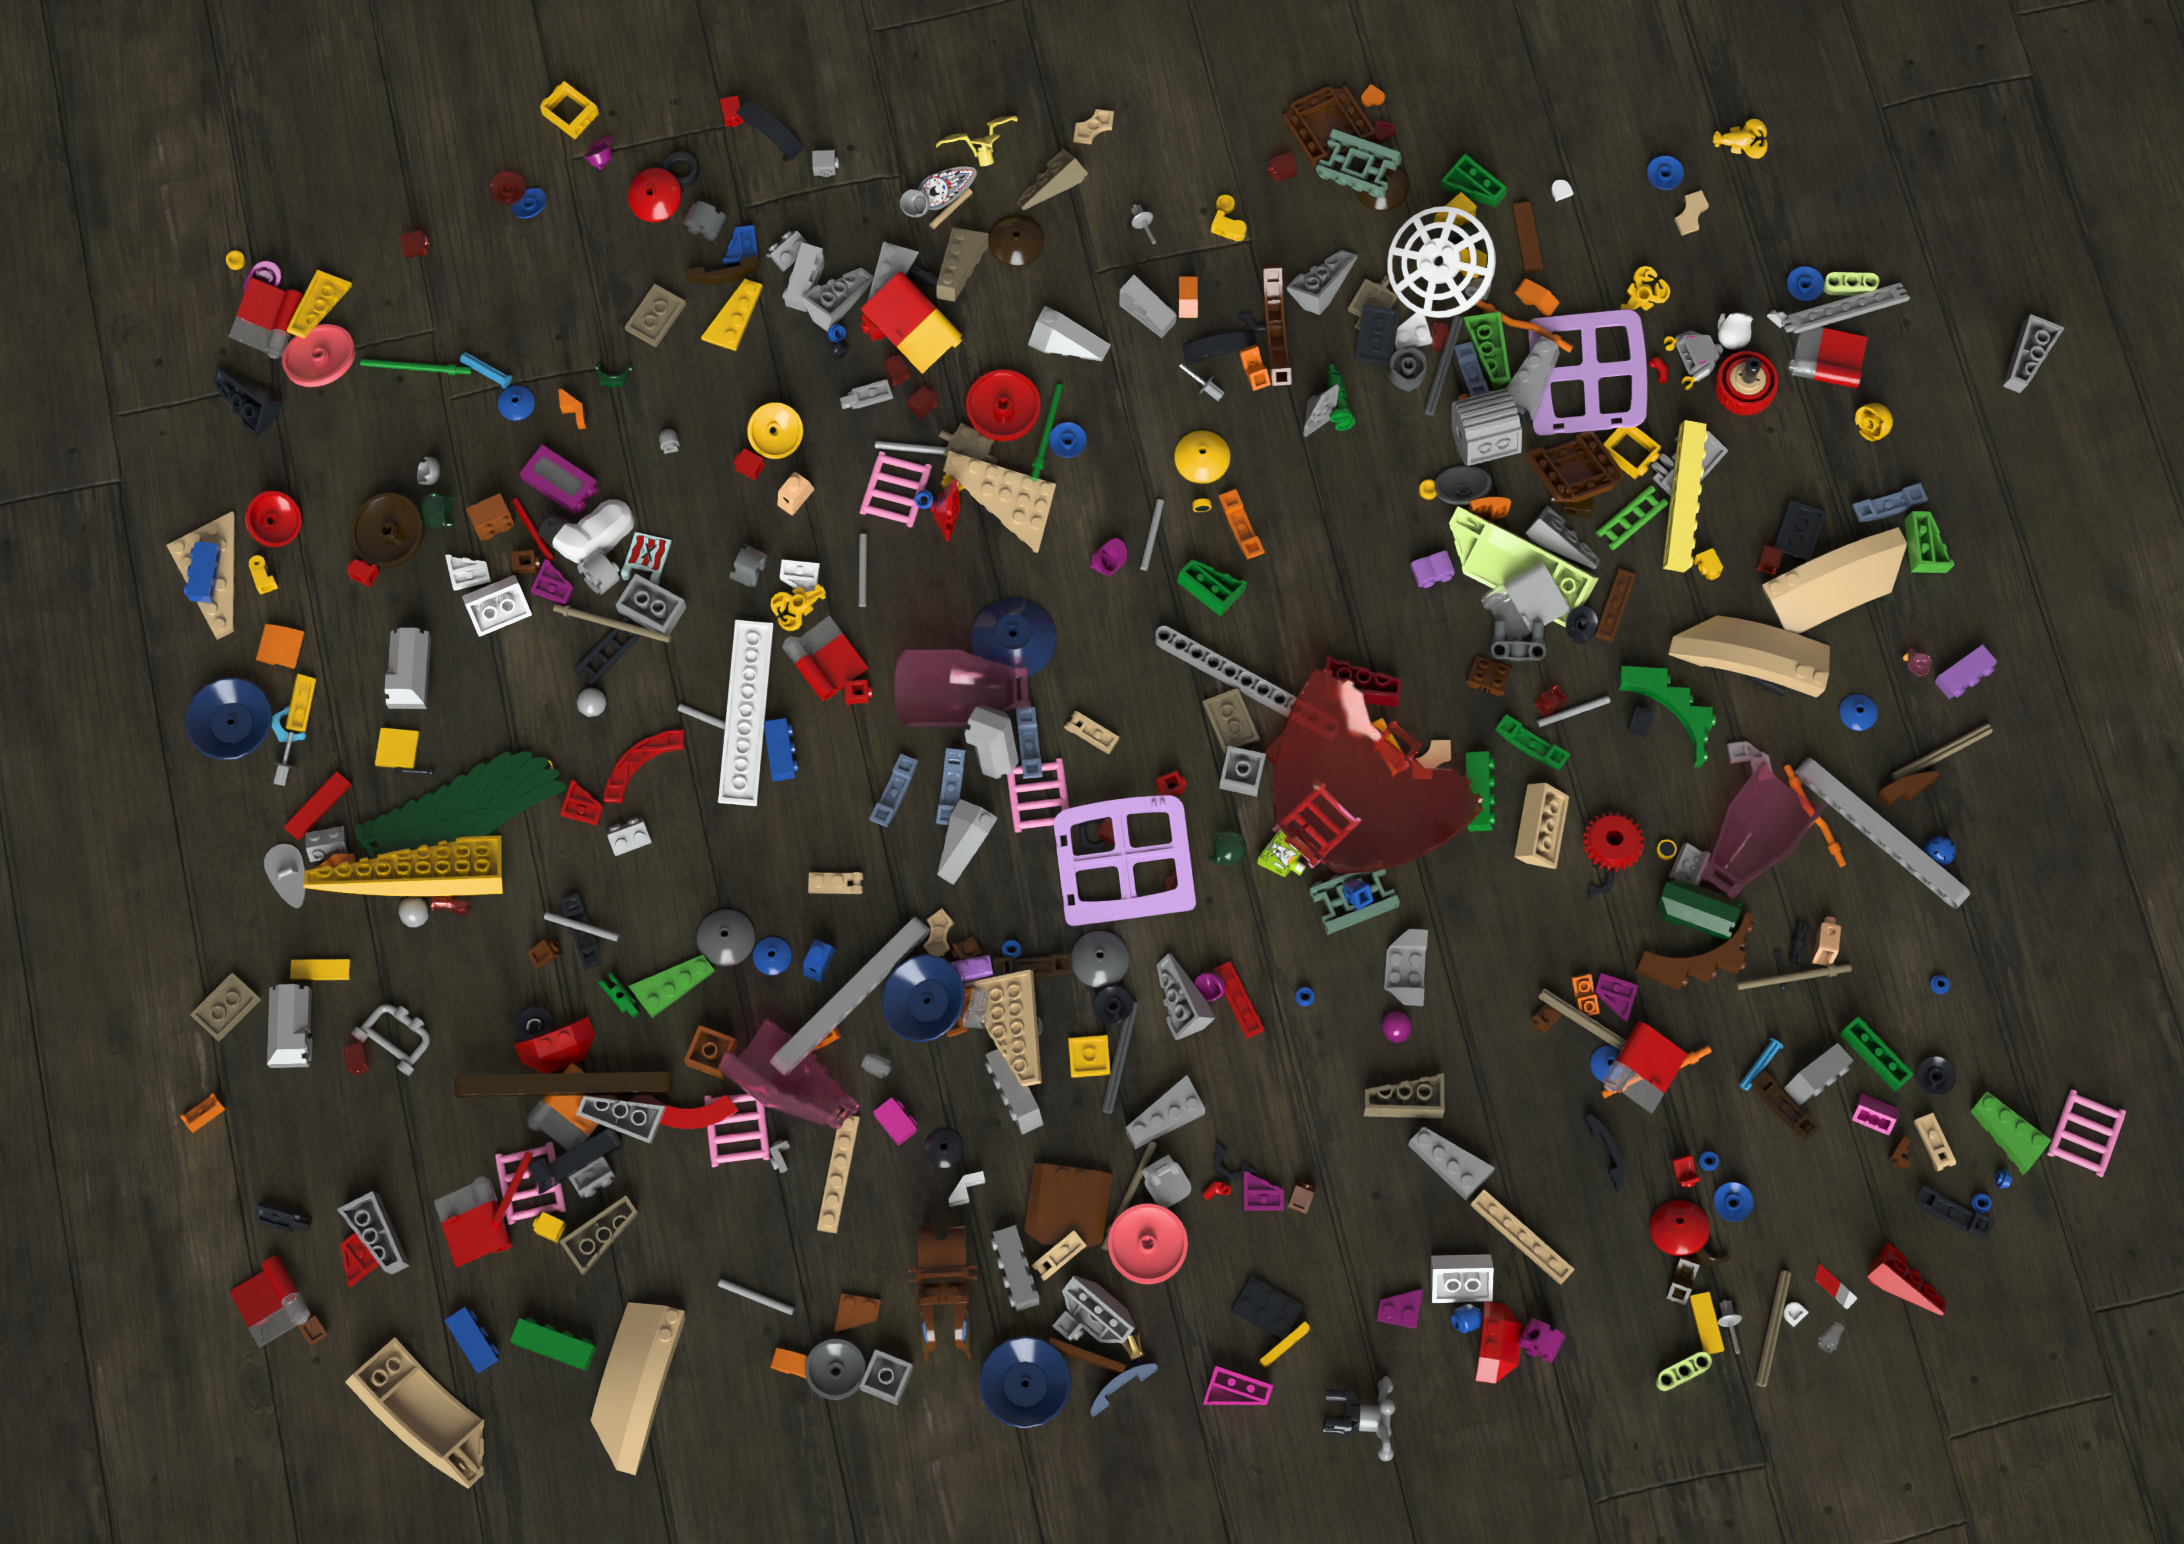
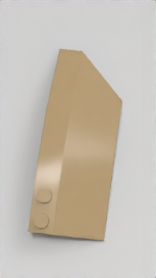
M1899 528L1861 539L1813 559L1763 584V593L1783 629L1799 635L1843 612L1892 593L1907 542Z
M1717 615L1673 636L1668 655L1701 667L1708 666L1746 674L1786 686L1816 698L1825 691L1829 676V645L1773 626Z
M631 1302L627 1304L604 1371L591 1417V1423L618 1471L633 1475L637 1473L649 1438L663 1385L685 1322V1311L664 1305Z
M395 1337L346 1381L348 1386L391 1431L430 1464L466 1488H470L484 1475V1466H482V1456L484 1455V1439H482L484 1419H480L446 1391Z

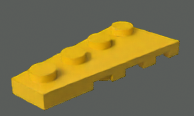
M744 279L701 336L702 340L737 351L763 288L762 284Z

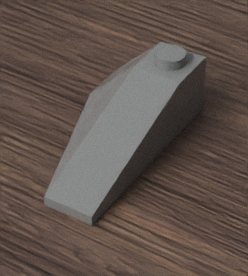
M1340 250L1325 259V263L1310 268V272L1307 274L1298 275L1287 286L1288 292L1304 310L1320 315L1332 301L1355 263L1357 255Z
M858 268L844 274L839 279H831L827 284L817 285L810 289L802 297V300L813 322L828 332L829 327L837 324L872 284L874 276L863 268Z
M1046 306L1036 321L1028 343L1029 346L1043 353L1079 356L1083 359L1103 361L1111 347V344L1063 314Z
M1337 384L1318 396H1312L1308 400L1303 433L1305 437L1330 420L1329 415L1336 409L1339 392Z
M1547 505L1525 533L1528 535V538L1546 549L1596 569L1601 561L1586 543H1580L1576 536L1577 533L1574 530L1570 531L1564 525L1566 521Z
M959 799L949 816V826L944 839L945 844L941 853L937 875L954 885L990 832L997 817L982 807Z
M1168 953L1157 964L1160 986L1164 988L1166 999L1163 1002L1164 1006H1167L1169 1017H1166L1167 1023L1175 1040H1179L1203 1030L1215 1017L1206 999L1172 954Z

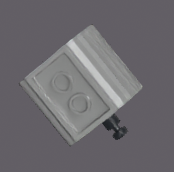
M1508 388L1453 401V437L1459 455L1465 465L1470 466L1521 453L1522 428L1520 423H1523V419L1527 422L1530 421L1531 415L1529 411H1524V415L1518 413Z

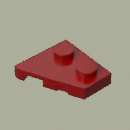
M571 780L560 815L598 826L604 808L574 780Z
M356 1232L340 1244L347 1284L351 1288L380 1264L370 1253L366 1245L359 1239Z

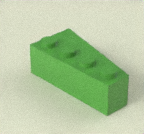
M1501 312L1464 317L1465 329L1473 343L1492 390L1496 391L1507 388L1511 378Z
M1988 1091L1983 1094L1970 1111L1984 1129L1989 1131L1998 1146H2001L2007 1153V1157L2016 1164L2022 1175L2029 1171L2052 1141Z

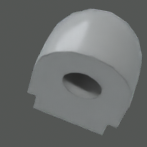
M1484 278L1472 279L1466 286L1465 293L1472 297L1480 288ZM1491 284L1480 300H1487Z
M672 429L663 430L659 435V441L664 454L679 451L678 447L680 445L677 433Z

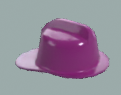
M608 135L596 140L590 145L582 158L587 159L593 167L597 166L599 170H602L607 166L608 161L612 159L610 145L614 138Z
M270 261L257 263L244 283V293L250 277L277 288L281 279L279 267Z
M1113 538L1101 548L1095 550L1092 554L1090 568L1106 576L1113 575L1124 565L1127 559V549L1123 541Z

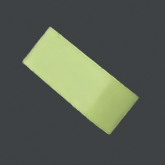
M1832 272L1827 275L1824 281L1823 291L1828 295L1856 296L1876 290L1879 284V277L1874 273ZM1847 282H1852L1855 286H1850Z
M1699 1352L1663 1370L1656 1378L1657 1387L1662 1391H1667L1705 1372L1712 1363L1710 1355L1706 1352ZM1697 1358H1703L1706 1366L1700 1367L1696 1362ZM1679 1367L1687 1368L1688 1376L1681 1375ZM1668 1376L1671 1380V1384H1663L1661 1381V1377Z

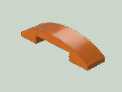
M1237 490L1219 495L1227 521L1246 559L1265 553L1243 509V503Z

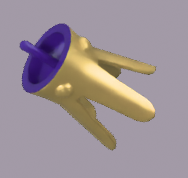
M1138 1332L1137 1335H1130L1128 1337L1129 1343L1126 1340L1122 1344L1129 1353L1130 1360L1138 1359L1139 1364H1141L1139 1358L1145 1356V1353L1142 1350L1140 1334Z

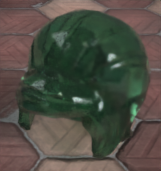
M437 493L425 496L419 505L424 524L433 528L454 525L455 521H451L449 516L453 509L452 501H456V498Z
M1226 831L1210 834V836L1218 838L1214 844V854L1208 856L1209 861L1214 862V864L1234 866L1243 860L1246 855L1247 844L1239 833Z

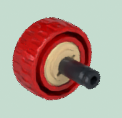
M1751 351L1734 353L1722 362L1717 371L1714 382L1716 397L1721 405L1734 414L1746 416L1758 414L1765 410L1775 397L1779 383L1778 373L1771 361L1759 353Z

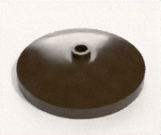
M396 493L376 495L367 500L354 516L351 526L353 546L358 555L372 565L375 564L381 568L399 566L411 559L420 548L425 532L424 519L415 503L405 496Z

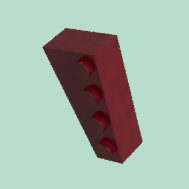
M1327 655L1323 699L1399 707L1401 679L1379 672L1374 673L1368 671V668H1359L1350 665L1349 662L1343 660L1341 662Z

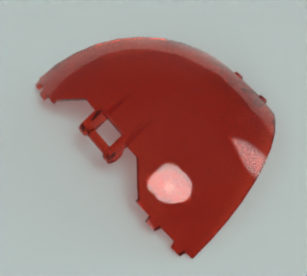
M1315 668L1303 686L1289 714L1276 757L1273 778V810L1275 822L1289 834L1284 842L1295 847L1310 860L1309 863L1313 866L1320 860L1336 873L1372 872L1398 866L1426 855L1455 837L1483 810L1481 805L1483 798L1480 793H1473L1469 787L1471 780L1467 775L1462 777L1455 768H1424L1414 759V756L1424 745L1422 742H1417L1399 727V723L1395 720L1388 725L1383 733L1372 725L1364 698L1365 693L1353 687L1354 681L1348 678L1342 681L1332 676L1333 671L1323 668L1318 670ZM1392 732H1395L1413 747L1407 755L1403 754L1387 740ZM1338 804L1344 807L1355 820L1357 817L1361 820L1355 822L1340 809Z

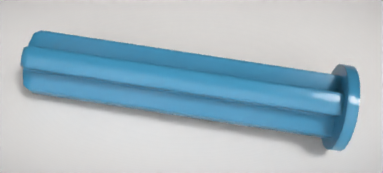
M467 352L461 355L460 361L501 384L502 388H507L511 383V375H505Z
M1774 1038L1769 1039V1045L1739 1084L1742 1089L1748 1091L1752 1086L1750 1083L1761 1074L1778 1049L1783 1048L1779 1041Z

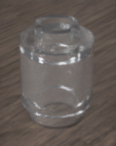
M867 1053L861 1065L866 1072L881 1079L884 1076L887 1077L892 1068L889 1065V1060L874 1053L872 1055Z

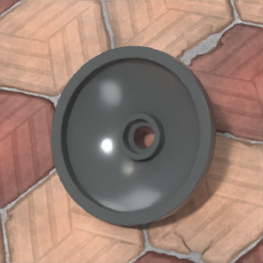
M1474 466L1450 468L1441 473L1435 481L1437 496L1452 505H1469L1472 500L1484 498L1491 489V478L1488 473Z
M730 909L715 911L708 915L699 926L697 932L698 948L706 960L715 965H736L745 960L753 950L755 944L753 925L745 915L738 911ZM723 932H728L726 937L721 936Z
M1093 931L1082 936L1074 945L1071 953L1072 969L1078 979L1088 986L1095 988L1109 987L1119 982L1126 974L1129 966V952L1125 943L1117 935L1107 931ZM1102 953L1104 957L1098 958L1096 955Z
M830 1339L818 1344L810 1352L805 1365V1375L811 1389L819 1396L830 1400H840L854 1394L860 1388L859 1386L866 1372L865 1361L859 1349L852 1343L841 1339ZM835 1368L840 1370L838 1375L833 1374Z

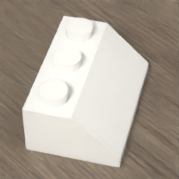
M515 575L462 596L479 637L532 615Z
M1491 1254L1431 1256L1432 1303L1492 1301L1493 1263Z

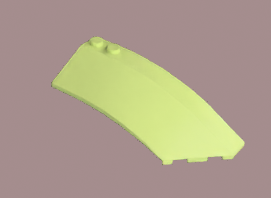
M1459 506L1449 522L1455 538L1454 542L1458 556L1461 559L1463 573L1507 596L1509 595L1502 583L1543 561L1571 611L1578 606H1583L1599 579L1536 544ZM1571 611L1553 621L1566 627V620Z

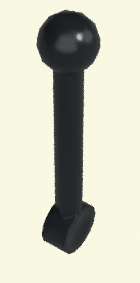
M395 768V772L422 773L429 776L435 774V770L432 768L429 770Z
M1775 951L1773 957L1777 961L1779 975H1783L1780 961L1782 954L1780 951ZM1785 982L1781 983L1780 989L1786 990L1787 984Z

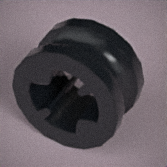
M840 342L832 349L831 355L836 356L835 359L840 361L847 355L849 348L844 347V344Z

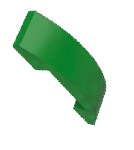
M1507 714L1496 728V731L1515 747L1552 768L1560 770L1570 757V753L1555 744L1553 746L1523 728L1520 722Z

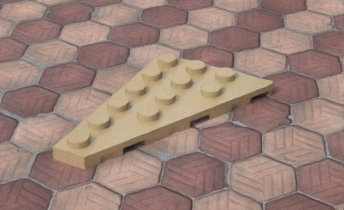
M949 451L943 471L958 480V484L967 489L973 498L984 505L990 513L997 516L1004 526L1015 533L1021 541L1028 544L1033 549V552L1037 553L1056 484L1041 479L1034 482L1030 479L1031 476Z
M233 511L167 545L186 583H188L189 579L187 569L189 565L191 566L192 562L190 552L191 548H194L195 542L217 543L219 545L221 556L213 603L197 602L217 640L234 632L236 516Z
M1029 969L964 983V990L969 988L976 989L973 1004L974 1011L986 1027L1000 1053L1006 1059L1010 1069L1016 1075L1020 1085L1024 1087L1042 1083L1033 971Z

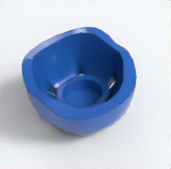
M1944 836L1933 837L1923 846V852L1941 867L1950 864L1955 857L1954 843Z

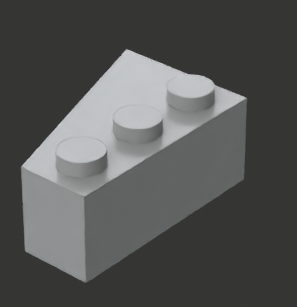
M1135 275L1120 289L1119 306L1161 338L1176 323L1175 311L1166 306Z
M1837 1043L1800 1071L1784 1090L1798 1106H1801L1813 1095H1819L1824 1090L1823 1087L1826 1084L1828 1087L1837 1080V1075L1842 1077L1850 1070L1848 1066L1853 1062V1059Z

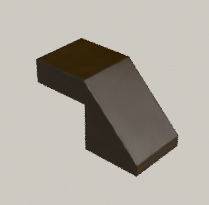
M1680 1256L1666 1299L1686 1305L1694 1278L1700 1266L1699 1260L1688 1256Z

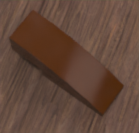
M1937 771L1924 772L1901 778L1883 788L1877 796L1886 807H1889L1900 797H1903L1908 802L1933 783L1940 774Z

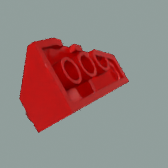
M956 479L938 495L937 501H933L931 506L934 521L945 540L949 542L960 511L959 486Z
M1887 1242L1869 1266L1867 1277L1870 1282L1884 1291L1942 1316L1946 1307L1945 1300L1930 1284H1924L1918 1270L1915 1269L1913 1271L1906 1263L1908 1259Z

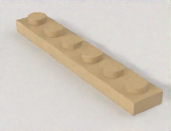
M840 1114L817 1226L819 1231L836 1234L838 1232L860 1117Z
M1485 1190L1471 1203L1470 1206L1560 1285L1575 1270Z

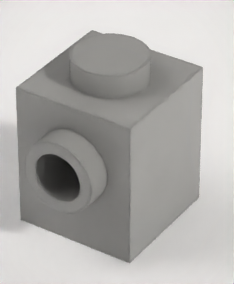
M834 150L812 151L814 176L829 177L836 175V168H839V157H835Z

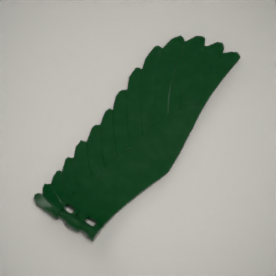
M528 751L512 756L510 752H505L495 757L487 765L482 762L475 766L467 776L459 775L449 786H441L434 794L426 793L419 801L411 800L401 810L394 808L387 816L383 814L374 822L368 820L363 826L357 824L355 826V835L362 849L367 851L366 856L369 860L377 858V855L408 848L411 851L416 850L422 845L430 847L438 845V842L447 841V843L454 842L456 838L488 836L527 808L565 791L566 784L555 780L560 774L558 770L545 769L549 762L544 757L532 758V752ZM378 844L380 848H373V845Z

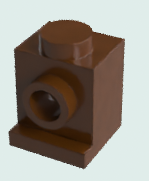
M534 550L511 552L512 570L515 576L537 573V567H540V558L536 556Z

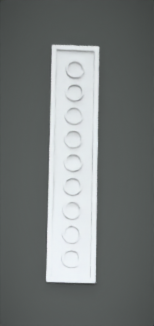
M735 620L718 803L757 806L773 623Z

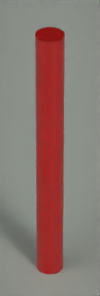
M514 498L511 501L544 557L550 562L553 561L552 553L544 540L538 535V530L518 498Z

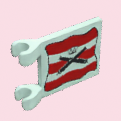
M635 532L621 571L622 579L629 580L631 570L634 568L651 572L650 582L659 585L671 540Z

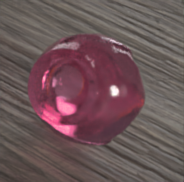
M1908 649L1903 656V659L1908 661L1907 666L1909 670L1914 672L1915 675L1925 676L1929 673V668L1932 665V659L1929 655L1925 653L1918 654L1915 649Z

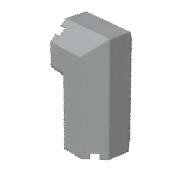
M398 628L397 633L394 630L391 631L388 672L385 675V694L389 696V699H386L388 709H427L431 636L428 631H424V634L420 633L418 628Z
M983 704L980 705L981 707L977 706L968 720V724L971 727L970 730L966 729V742L975 746L978 763L983 774L995 779L1001 778L1003 774L1010 775L1019 762L1010 718L1005 712Z
M297 984L276 985V990L273 987L269 988L267 1065L270 1068L310 1067L308 1061L312 1060L313 1042L312 1038H308L307 1033H311L312 990L308 986H304V990L299 989Z

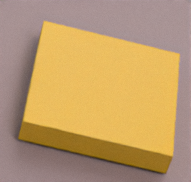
M381 728L375 765L414 769L420 735L419 731Z
M1108 1035L1068 1038L1071 1078L1110 1075Z

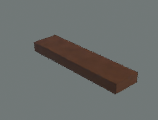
M1531 202L1512 204L1524 273L1542 271L1543 264Z
M1618 569L1595 634L1596 638L1613 643L1637 574Z
M1050 1337L1049 1344L1057 1348L1060 1353L1117 1374H1122L1126 1370V1365Z

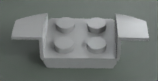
M1408 929L1386 951L1384 989L1390 991L1404 1005H1424V972L1428 930Z

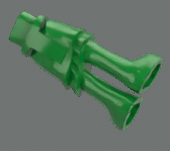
M1331 364L1328 366L1329 372L1326 374L1328 389L1337 384L1339 392L1337 409L1333 410L1329 416L1330 421L1335 422V429L1343 431L1350 429L1355 424V418L1345 401L1348 398V393L1345 390L1343 378L1339 371H1337L1336 366Z

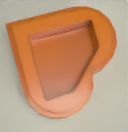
M1370 84L1361 96V103L1366 107H1370L1373 104L1379 106L1383 104L1385 95L1381 90Z

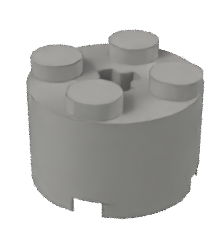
M601 549L592 553L577 566L579 573L583 572L585 574L584 581L597 594L600 592V595L620 580V576L617 573L620 571L618 566L614 562L610 563L606 554Z

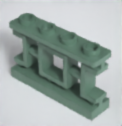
M1332 129L1331 138L1328 140V147L1333 148L1334 151L1329 162L1320 159L1319 165L1316 166L1319 177L1326 180L1330 178L1340 185L1345 186L1347 184L1352 186L1356 191L1362 192L1364 190L1373 197L1378 198L1380 196L1384 198L1386 195L1385 191L1388 189V183L1383 182L1382 178L1387 168L1396 171L1397 165L1402 160L1400 152ZM1341 145L1350 148L1347 157L1339 154L1342 149ZM1353 156L1368 161L1362 174L1348 169ZM1375 157L1384 160L1380 169L1373 166ZM1336 161L1343 163L1341 173L1332 170ZM1369 173L1377 175L1374 181L1375 185L1366 182Z
M1374 860L1368 862L1365 865L1366 867L1360 869L1356 867L1349 870L1348 874L1343 876L1338 874L1331 877L1330 881L1325 883L1320 881L1312 885L1309 893L1313 898V902L1315 903L1323 899L1329 912L1328 915L1322 917L1327 935L1399 907L1400 900L1395 895L1394 889L1384 892L1379 881V877L1386 874L1382 861L1376 862ZM1372 873L1371 877L1374 884L1369 886L1371 893L1378 891L1383 901L1372 905L1369 903L1359 910L1356 909L1355 905L1349 906L1343 894V885L1355 878L1363 882L1360 877ZM1336 887L1339 898L1330 901L1326 891ZM1342 905L1347 915L1336 919L1333 908Z

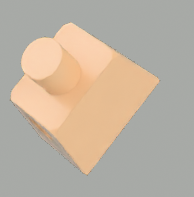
M794 472L778 491V506L793 516L814 491V487L808 480Z
M1825 917L1824 922L1821 923L1817 931L1812 963L1832 965L1839 952L1841 926L1835 925L1836 919L1833 917Z

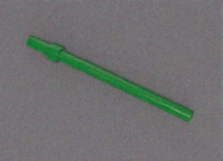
M361 359L360 362L361 366L442 372L455 376L457 374L471 375L472 373L471 367H460L457 364H449L447 366Z
M1056 384L1038 453L1033 460V471L1030 479L1034 482L1038 481L1040 470L1043 469L1045 463L1043 459L1063 389L1061 384Z

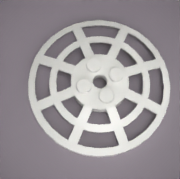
M1446 206L1423 210L1406 221L1394 237L1388 255V275L1392 288L1396 295H1398V298L1413 311L1435 318L1458 315L1475 305L1489 288L1496 265L1494 244L1485 226L1468 212ZM1434 212H1449L1446 222H1436L1424 226L1420 217ZM1456 214L1470 220L1480 232L1469 236L1463 229L1454 225L1453 222ZM1414 222L1417 231L1408 240L1404 249L1396 248V243L1403 231ZM1443 228L1440 238L1430 239L1427 233L1428 230ZM1454 230L1464 240L1456 245L1448 241L1450 231ZM1420 236L1424 245L1419 252L1411 251L1410 248L1413 242ZM1483 238L1488 251L1487 268L1476 266L1477 253L1474 243ZM1466 247H1469L1470 264L1461 262L1460 251ZM1393 255L1402 256V271L1405 279L1399 284H1396L1393 276ZM1438 256L1443 257V263L1440 266L1435 265V259ZM1407 258L1417 260L1418 269L1410 275L1407 268ZM1459 270L1468 271L1465 279L1457 286L1453 278ZM1474 273L1484 275L1485 278L1480 288L1467 301L1461 291L1470 283ZM1421 276L1429 281L1427 292L1414 284V281ZM1447 283L1451 290L1442 294H1434L1436 284ZM1409 285L1414 292L1425 297L1424 309L1409 302L1401 291ZM1455 296L1460 306L1446 311H1431L1433 300H1443Z

